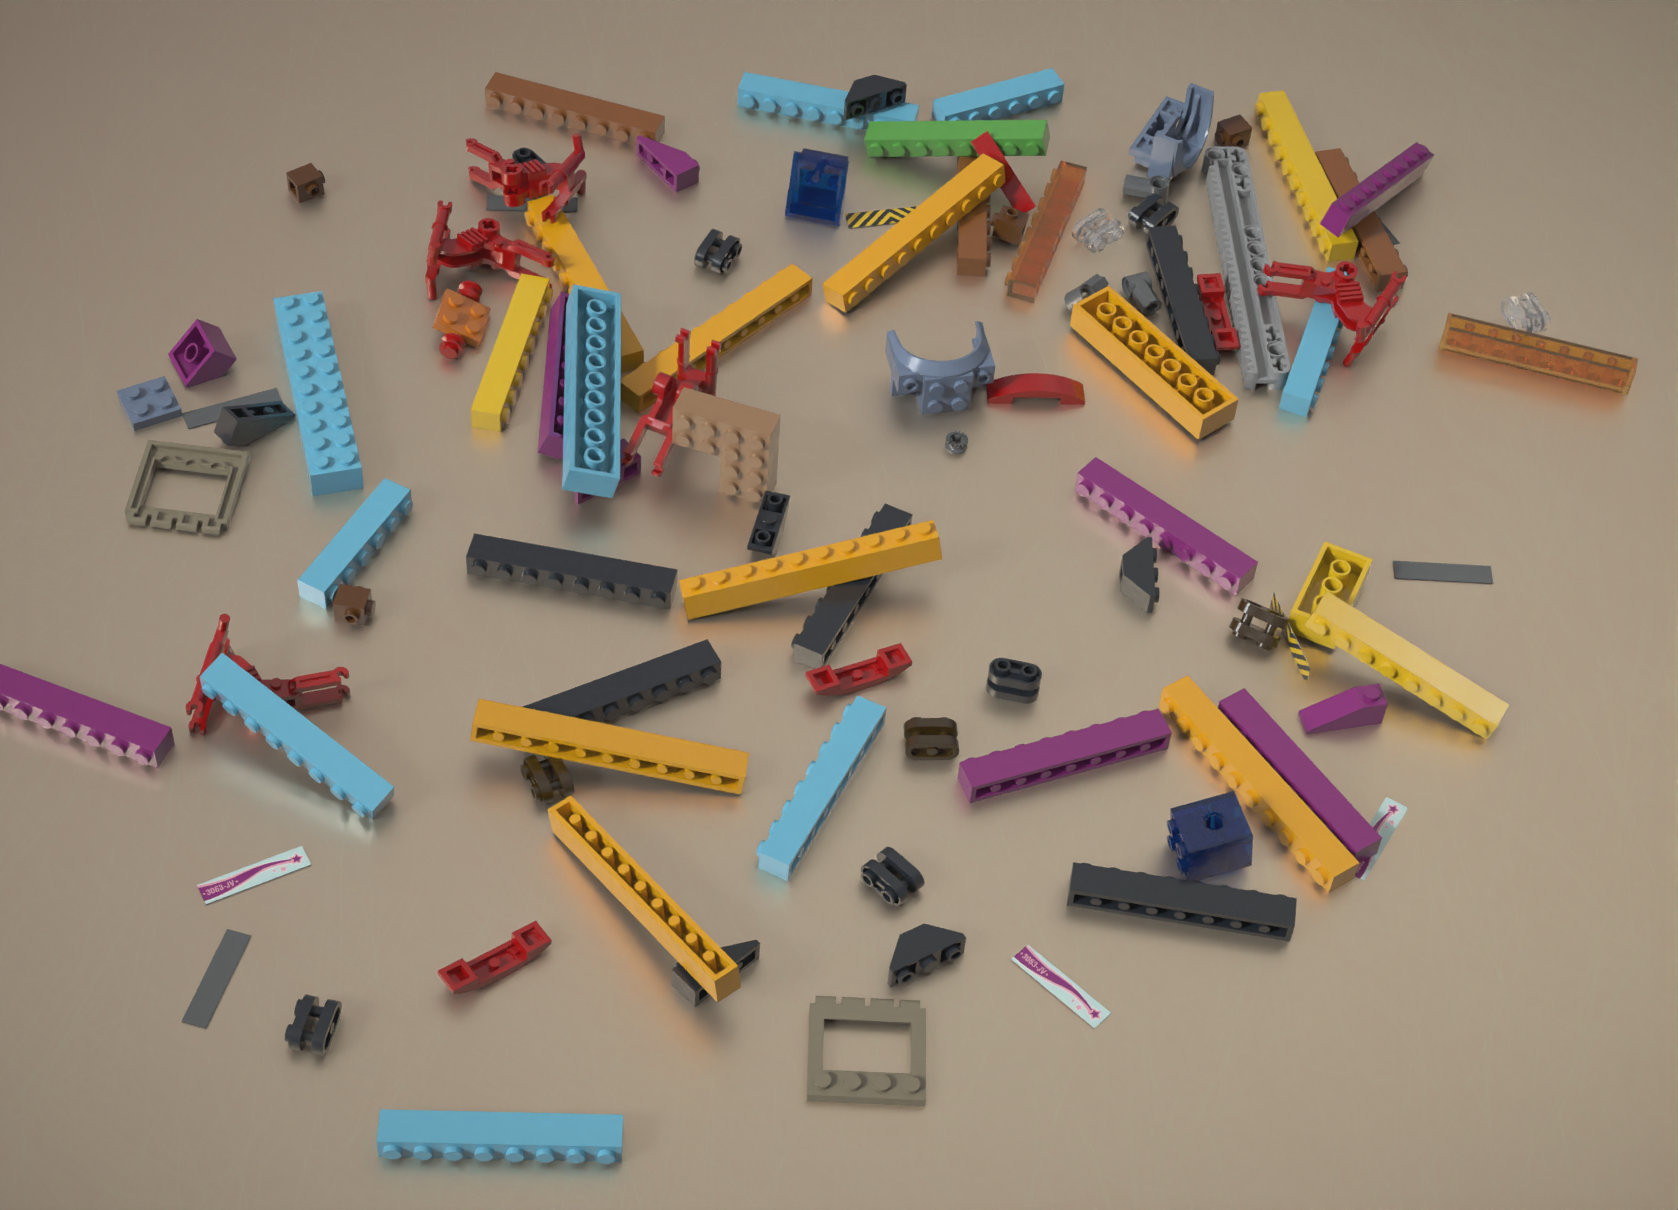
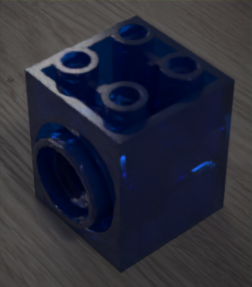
M1234 791L1170 808V820H1167L1170 835L1167 836V842L1171 852L1175 851L1177 854L1176 864L1179 873H1184L1187 881H1198L1252 866L1253 834Z

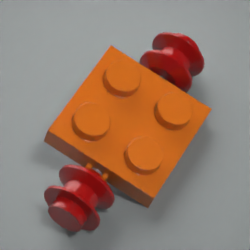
M474 281L461 282L457 293L447 288L443 294L432 328L445 333L442 336L439 351L446 358H460L466 343L477 348L481 342L491 308L479 303L482 288Z

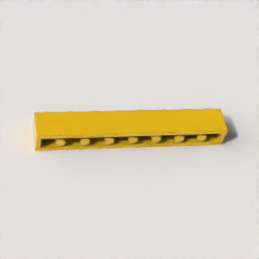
M521 273L471 407V427L501 432L504 422H508L510 417L509 407L515 404L516 388H520L522 384V371L528 368V355L533 353L535 347L534 338L540 334V321L546 318L547 303L552 301L553 289L550 288L549 278Z
M1326 591L1305 624L1306 627L1313 630L1316 634L1321 635L1338 648L1348 652L1359 661L1372 667L1383 676L1391 679L1405 690L1415 694L1429 705L1434 706L1485 739L1496 729L1509 706L1503 700Z

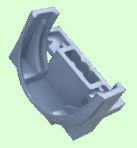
M1190 83L1187 88L1185 103L1168 96L1164 98L1129 150V155L1135 157V163L1148 167V177L1162 175L1168 178L1170 182L1173 177L1176 178L1178 174L1195 164L1209 133L1213 113L1214 91Z
M975 321L977 328L976 338L972 339L974 350L966 356L948 361H934L915 356L902 346L895 330L887 332L885 353L891 370V396L916 394L922 415L969 410L972 387L986 386L988 383H993L995 363L985 335L983 323Z

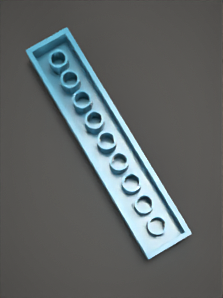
M575 284L572 286L566 303L562 490L613 498L620 480L621 293Z
M319 291L273 298L276 322L312 495L318 496L364 488L362 467L323 293Z

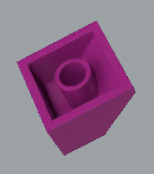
M196 319L168 353L186 387H192L223 377L237 360L221 329L199 319Z

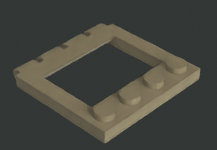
M148 440L125 508L128 524L147 526L150 520L151 527L172 530L174 524H176V530L198 533L199 528L202 527V533L221 535L222 530H228L250 459L249 452ZM155 468L228 476L217 514L211 515L143 506Z
M816 996L815 1003H810L807 1101L925 1106L926 1008H920V1000H900L899 1007H894V999L871 998L870 1006H865V998L842 997L841 1004H836L835 996ZM824 1019L911 1023L910 1074L823 1070Z

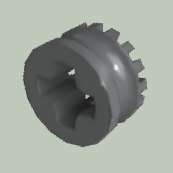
M957 431L948 433L945 443L946 450L952 454H962L966 451L968 444L967 435H964L963 432L961 434V431L958 433Z

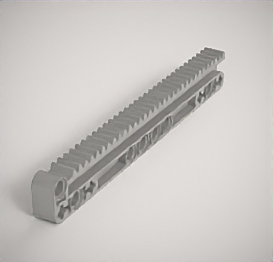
M1209 147L1205 150L1201 170L1207 176L1206 185L1207 191H1209L1210 210H1212L1211 215L1213 216L1214 229H1216L1215 235H1217V247L1219 248L1220 261H1222L1223 279L1225 280V287H1227L1228 306L1232 314L1231 320H1233L1232 327L1236 329L1240 344L1237 354H1239V361H1241L1240 368H1242V380L1245 382L1244 388L1255 390L1256 383H1265L1270 389L1281 390L1285 387L1288 379L1290 361L1277 297L1272 295L1261 296L1257 292L1259 284L1265 287L1266 281L1273 282V277H1269L1263 272L1265 264H1268L1270 267L1248 154L1241 147Z

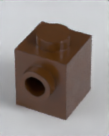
M1240 114L1223 119L1217 123L1214 139L1221 147H1244L1249 145L1252 127Z
M312 163L286 172L288 190L299 203L324 194L323 184L325 183V177L322 171L317 170Z
M1003 205L1000 212H995L992 218L991 226H994L992 236L1018 245L1025 232L1029 214Z
M340 584L333 601L335 621L366 626L369 616L374 615L376 606L375 600H372L371 589Z

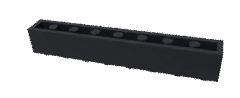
M1176 225L1149 227L1146 247L1176 345L1208 373L1214 375L1216 365L1220 364V354L1214 348V335L1209 332V320L1203 313L1204 304L1198 297L1199 290L1197 283L1194 284L1193 269L1188 266V253L1183 250L1182 235L1178 234Z
M885 503L880 512L876 511L874 513L869 529L865 528L861 537L912 525L913 514ZM883 574L827 587L826 595L824 598L820 597L818 599L813 615L807 616L802 632L800 634L797 633L792 640L791 648L794 649L793 660L814 669L825 666Z
M475 533L466 555L468 574L597 596L604 599L625 601L632 604H642L655 608L671 609L677 589L678 569Z
M708 639L523 707L602 723L607 720H614L631 711H638L647 705L665 701L674 695L689 692L701 685L715 682L721 678L722 662Z
M1073 862L1067 897V906L1289 942L1295 927L1297 898L1287 897L1282 894L1274 895L1256 890L1231 888L1227 885L1218 886L1201 881H1187L1171 876L1162 877L1145 872H1131L1115 867L1107 868Z

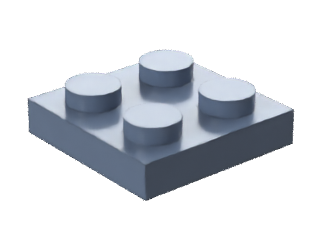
M165 376L117 390L118 399L134 431L182 416L181 407Z

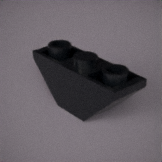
M878 75L854 80L845 99L843 118L848 120L904 103L906 100L907 84L903 81Z
M765 490L747 550L770 555L778 552L784 532L790 495Z
M1152 537L1145 538L1123 554L1119 570L1120 592L1147 613H1152L1154 603L1159 602L1160 593L1159 587H1155V583L1158 581V568L1154 567V563L1157 561V548H1153Z
M925 923L900 934L889 967L888 985L892 987L899 983L905 984L920 973L931 972L938 965L948 960L954 961L964 953L965 935Z

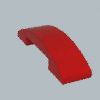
M1221 273L1198 274L1199 300H1202L1204 304L1203 313L1209 320V332L1214 335L1215 350L1239 349L1240 344L1236 329L1231 327L1224 300L1225 288Z
M1043 373L1016 374L993 380V383L986 384L988 404H1012L1013 397L1060 398V405H1085L1083 384L1059 375Z
M899 643L877 650V655L874 658L832 670L830 665H826L805 672V676L816 695H843L861 691L885 682L912 666L913 662L903 645Z
M534 921L512 932L511 940L468 962L461 958L438 970V975L453 994L471 992L493 984L517 971L551 945L552 940L538 922Z

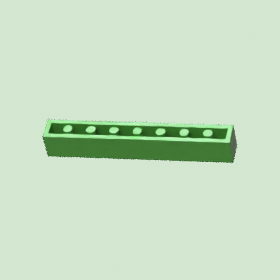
M1047 120L870 121L864 142L868 157L979 156L971 141L988 131L1003 156H1046L1050 133Z

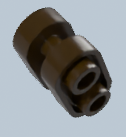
M1241 598L1237 609L1244 613L1241 619L1233 617L1229 626L1233 630L1232 635L1243 640L1249 637L1257 641L1255 645L1270 651L1271 647L1277 648L1281 637L1276 635L1275 631L1277 627L1285 629L1289 618L1251 600ZM1253 617L1266 622V628L1263 629L1252 624Z
M913 717L904 723L905 754L908 758L913 760H951L958 756L957 723L947 717Z
M535 755L523 758L520 770L524 780H529L531 783L530 790L535 801L539 800L542 805L554 801L553 792L558 790L562 797L575 793L572 778L561 758L544 756L545 760L538 761ZM544 771H549L553 781L549 782Z

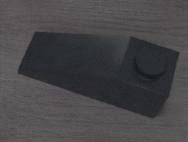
M282 401L227 406L221 410L214 433L228 446L249 444L293 420L296 414Z
M757 940L720 947L738 965L739 974L759 959L760 942ZM679 962L674 965L672 969V986L690 1004L696 1007L711 996Z

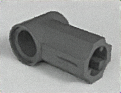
M1126 174L1122 194L1146 198L1148 195L1151 196L1156 193L1164 198L1165 205L1168 202L1169 180L1162 175H1156L1148 179Z
M1145 271L1122 278L1124 294L1134 299L1142 314L1151 316L1161 309L1162 303L1152 289V280L1148 272Z
M1096 274L1077 288L1068 292L1064 298L1067 308L1072 311L1074 304L1107 287L1109 283L1106 278Z

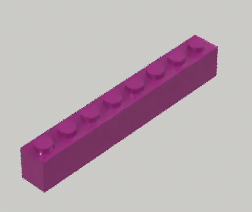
M1418 142L1414 143L1330 205L1320 225L1339 238L1420 178L1433 159L1434 154L1426 146Z
M560 292L550 310L537 453L559 460L563 457L566 303L570 295L564 292Z
M1095 457L1077 473L1075 490L1082 496L1087 497L1099 505L1100 508L1119 518L1120 521L1128 524L1141 535L1152 537V541L1161 548L1177 556L1181 561L1189 564L1202 575L1209 577L1222 588L1237 595L1254 579L1258 561L1099 458Z
M0 664V711H7L15 714L20 719L31 720L39 723L44 728L55 729L63 732L68 737L79 738L87 741L92 746L103 747L111 750L116 755H124L135 759L140 764L151 765L156 768L160 766L175 744L172 728L167 725Z
M1245 688L1219 701L1218 709L1359 863L1377 854L1382 837Z
M1159 708L1151 711L1145 710L1125 718L1119 717L1113 721L1093 724L1088 728L1077 731L1071 730L1051 738L1045 737L1036 742L1019 744L1014 748L1003 751H993L988 755L977 758H968L960 762L957 778L969 803L1166 750L1169 747L1172 732Z

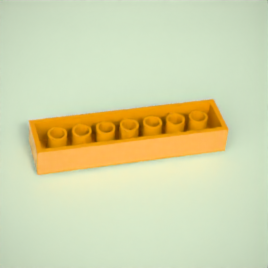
M1110 286L1073 305L1070 326L1198 440L1234 420L1239 399Z

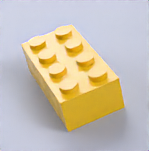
M1324 541L1290 612L1288 622L1293 633L1335 649V644L1316 634L1313 630L1306 627L1305 624L1326 591L1354 607L1367 580L1373 559Z

